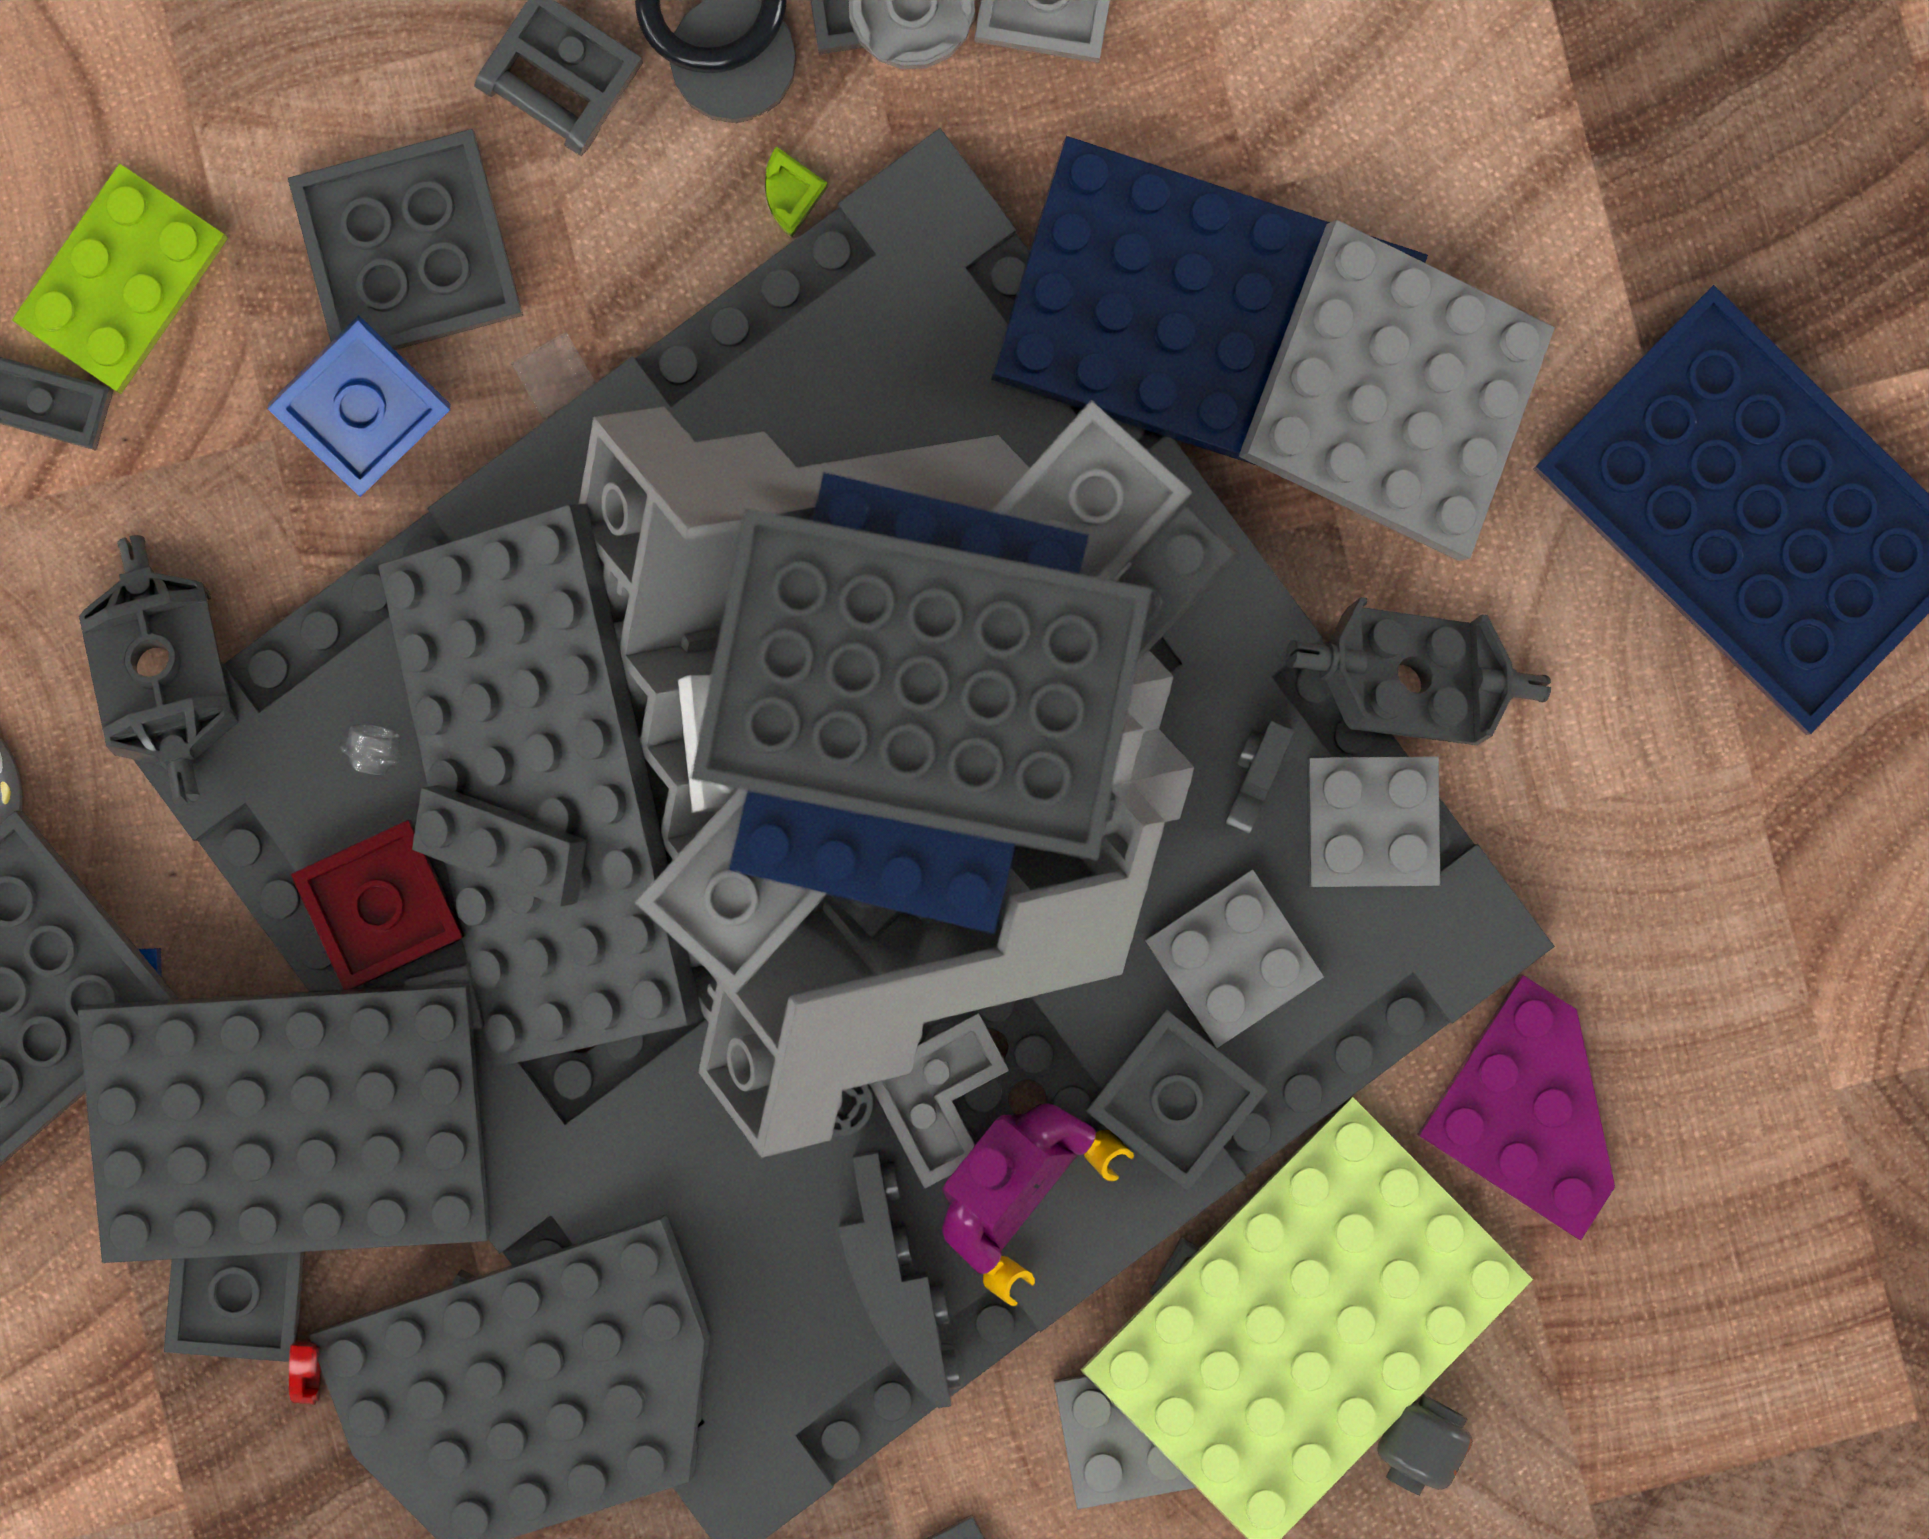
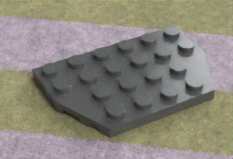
M667 1214L471 1278L457 1285H450L317 1329L309 1335L311 1343H317V1347H320V1357L317 1359L352 1455L436 1539H511L688 1483L695 1476L698 1451L696 1437L702 1415L703 1398H701L705 1359L708 1357L710 1333Z

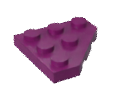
M1519 975L1417 1135L1581 1241L1614 1190L1615 1183L1577 1009L1526 976Z

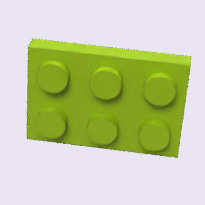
M119 163L12 321L122 394L228 237Z

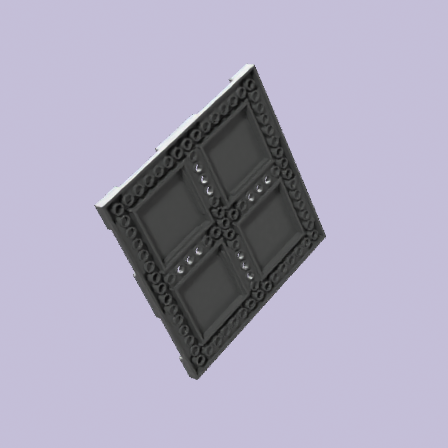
M941 128L937 129L840 201L836 210L636 358L631 356L427 508L428 513L226 663L221 662L231 709L237 715L238 723L196 758L192 764L198 792L201 796L199 800L191 802L186 796L188 804H174L172 802L173 796L167 769H164L161 765L134 760L192 840L200 843L309 992L343 990V987L290 874L406 820H412L414 827H416L421 788L428 787L378 565L567 505L579 504L593 418L597 416L664 406L681 427L690 434L694 442L765 431L797 468L999 435L1023 462L1031 468L1083 411V409L991 380L1030 251L1016 234L1017 229ZM1112 419L1192 491V494L1134 556L1130 563L1132 564L1186 506L1193 507L1240 554L1149 650L1173 675L1170 694L1167 698L1159 729L1194 766V771L1180 819L1168 821L1164 824L1162 837L1158 845L1122 975L925 1022L922 1026V1038L918 1044L977 1013L980 1014L987 1029L997 1030L1005 1036L1008 1042V1052L1003 1060L1009 1071L953 1100L975 1145L1001 1115L1016 1114L1009 1105V1093L1016 1083L1023 1080L1035 1081L1043 1087L1046 1093V1104H1052L1092 1126L1096 1132L1105 1129L1109 1130L1087 1113L1086 1109L1165 1009L1214 1047L1144 940L1253 869L1324 978L1217 1048L1218 1051L1268 1089V1091L1189 1192L1122 1139L1120 1140L1133 1152L1134 1158L1130 1159L1126 1155L1121 1154L1109 1162L1108 1165L1119 1176L1116 1181H1107L1085 1159L1084 1154L1077 1155L1001 1251V1256L1011 1258L1031 1272L1035 1278L1033 1286L1021 1278H1018L1012 1284L1010 1297L1016 1300L1018 1304L1011 1306L986 1289L983 1284L984 1274L977 1273L945 1240L942 1225L949 1204L943 1192V1187L951 1175L924 1189L875 1094L874 1108L871 1116L861 1130L849 1136L832 1135L829 1141L761 1158L698 1073L709 1024L704 1016L703 1022L595 1045L587 1052L573 1050L491 1068L462 939L355 988L470 982L490 1237L488 1239L499 1254L503 1252L512 1265L667 1214L710 1333L708 1357L705 1359L701 1398H703L702 1415L696 1437L698 1451L695 1476L688 1483L675 1486L673 1489L710 1539H766L834 1488L835 1483L937 1408L912 1383L892 1358L877 1334L859 1298L846 1261L838 1226L840 1222L863 1218L852 1160L854 1154L879 1150L882 1164L894 1162L901 1200L889 1202L893 1228L906 1226L912 1257V1264L901 1266L902 1276L928 1272L931 1287L943 1285L950 1323L938 1325L942 1351L955 1349L962 1385L961 1388L950 1389V1394L953 1396L1038 1331L1042 1332L1245 1180L1247 1174L1447 1024H1453L1555 947L1480 846L1473 843L1440 797V886L1309 887L1307 759L1409 756L1392 734L1350 729L1341 715L1327 681L1320 679V671L1287 667L1286 660L1289 657L1286 656V649L1291 640L1325 645L1322 641L1323 637L1173 438ZM599 557L601 570L603 574L605 564ZM1273 721L1293 730L1294 734L1272 785L1267 792L1251 832L1247 834L1225 824L1248 770L1237 765V762L1251 730L1253 729L1263 734L1267 724ZM428 856L457 918L445 862Z

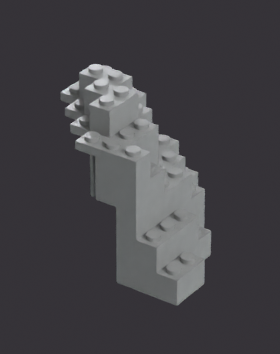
M664 406L593 418L579 504L587 503L598 556L605 564L603 571L604 583L668 865L672 863L718 812H692L678 680L690 675H712L745 508L812 521L823 472L992 511L1030 469L999 435L797 468L765 431L694 442L690 434L681 427ZM1130 562L1113 581H1116L1131 566ZM1150 651L1136 665L1111 795L1116 801L1112 821L1105 822L1098 860L1016 844L994 934L902 912L880 936L871 938L830 894H827L737 994H734L689 953L701 1011L709 1022L698 1073L761 1158L831 1140L837 1112L842 1104V1091L910 1074L918 1043L922 1038L923 1023L1122 975L1144 895L1148 887L1158 845L1162 837L1164 824L1168 821L1180 819L1194 771V766L1159 729L1167 698L1170 694L1173 675Z

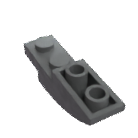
M879 1150L854 1154L852 1160L863 1218L840 1222L838 1228L846 1261L857 1293L877 1334L892 1358L912 1383L938 1409L951 1406L950 1389L961 1388L962 1385L955 1349L942 1351L938 1325L950 1323L943 1285L931 1287L928 1272L902 1276L901 1266L912 1264V1257L906 1226L893 1228L889 1202L901 1200L894 1162L882 1164Z

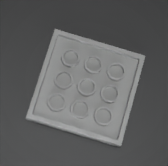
M1336 219L1326 224L1239 457L1458 561L1470 559L1555 327Z

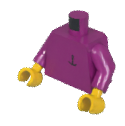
M1044 1103L1037 1105L1025 1114L1001 1115L997 1118L943 1187V1192L949 1204L942 1225L945 1240L977 1273L984 1274L983 1284L985 1288L1011 1306L1018 1304L1016 1300L1010 1297L1012 1284L1018 1278H1021L1033 1286L1035 1278L1031 1272L1011 1258L1001 1256V1251L1077 1155L1084 1154L1085 1159L1107 1181H1116L1119 1178L1108 1165L1114 1157L1124 1154L1130 1159L1134 1158L1133 1152L1110 1130L1105 1129L1096 1132L1092 1126L1052 1104Z

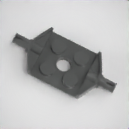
M140 535L130 536L131 544L126 537L117 542L125 573L119 575L120 581L82 611L79 615L106 747L115 756L157 764L167 769L173 796L172 802L176 805L188 804L186 796L191 802H195L201 797L198 792L192 765L195 759L237 724L238 718L230 705L208 600L211 599L210 592L203 583L196 580L154 573L149 566L145 538ZM152 648H163L168 651L169 660L161 673L150 677L138 674L137 664L143 653Z
M1361 597L1346 608L1329 643L1318 645L1291 640L1286 649V656L1289 657L1286 660L1287 667L1320 671V679L1327 681L1346 725L1350 729L1478 746L1493 736L1511 699L1521 698L1544 703L1548 700L1551 693V687H1547L1551 683L1548 675L1519 673L1512 668V662L1488 615L1483 614L1469 623L1364 608L1367 604V598ZM1399 665L1408 666L1416 672L1421 683L1419 693L1409 691L1400 682L1398 676Z

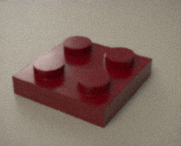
M406 820L290 874L343 990L355 989L464 937L429 857L412 850L415 834L412 820Z

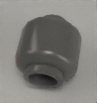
M1423 1394L1419 1402H1414L1411 1406L1406 1407L1402 1415L1386 1430L1378 1443V1455L1391 1466L1386 1478L1419 1496L1425 1485L1436 1490L1448 1488L1472 1446V1436L1463 1428L1468 1419Z

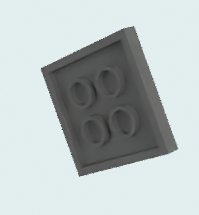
M473 129L288 177L330 341L335 339L358 315L394 350L524 316Z

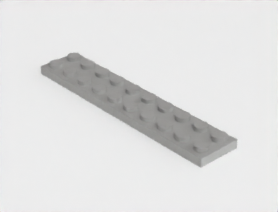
M1091 401L991 512L1088 534L1089 538L1080 574L1113 581L1192 494V491ZM738 789L635 902L734 994H737L827 895L822 892L729 871L747 790Z

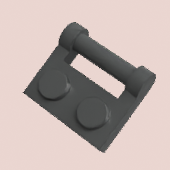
M527 0L481 69L474 87L489 97L498 94L565 138L564 146L582 156L592 145L602 124L644 62L642 57L555 0ZM521 57L588 101L589 103L580 117L510 73L511 67L517 58Z

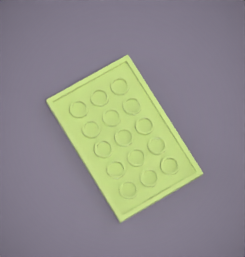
M1350 1097L1080 1370L1246 1539H1281L1402 1415L1406 1407L1411 1406L1533 1279L1353 1097Z

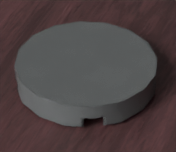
M704 0L684 15L674 34L681 40L699 47H719L739 39L752 27L759 14L761 1ZM782 21L777 35L766 50L741 67L719 73H700L683 69L671 62L670 66L675 85L691 108L712 120L741 123L753 120V117L761 116L781 103L793 83L797 57L790 29Z

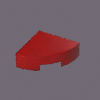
M298 1339L290 1345L289 1395L292 1403L315 1405L316 1401H319L322 1370L317 1359L320 1357V1347H317V1343H311L309 1339Z

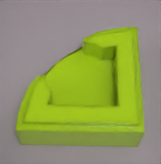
M776 146L766 168V198L775 221L792 238L829 186L826 181Z

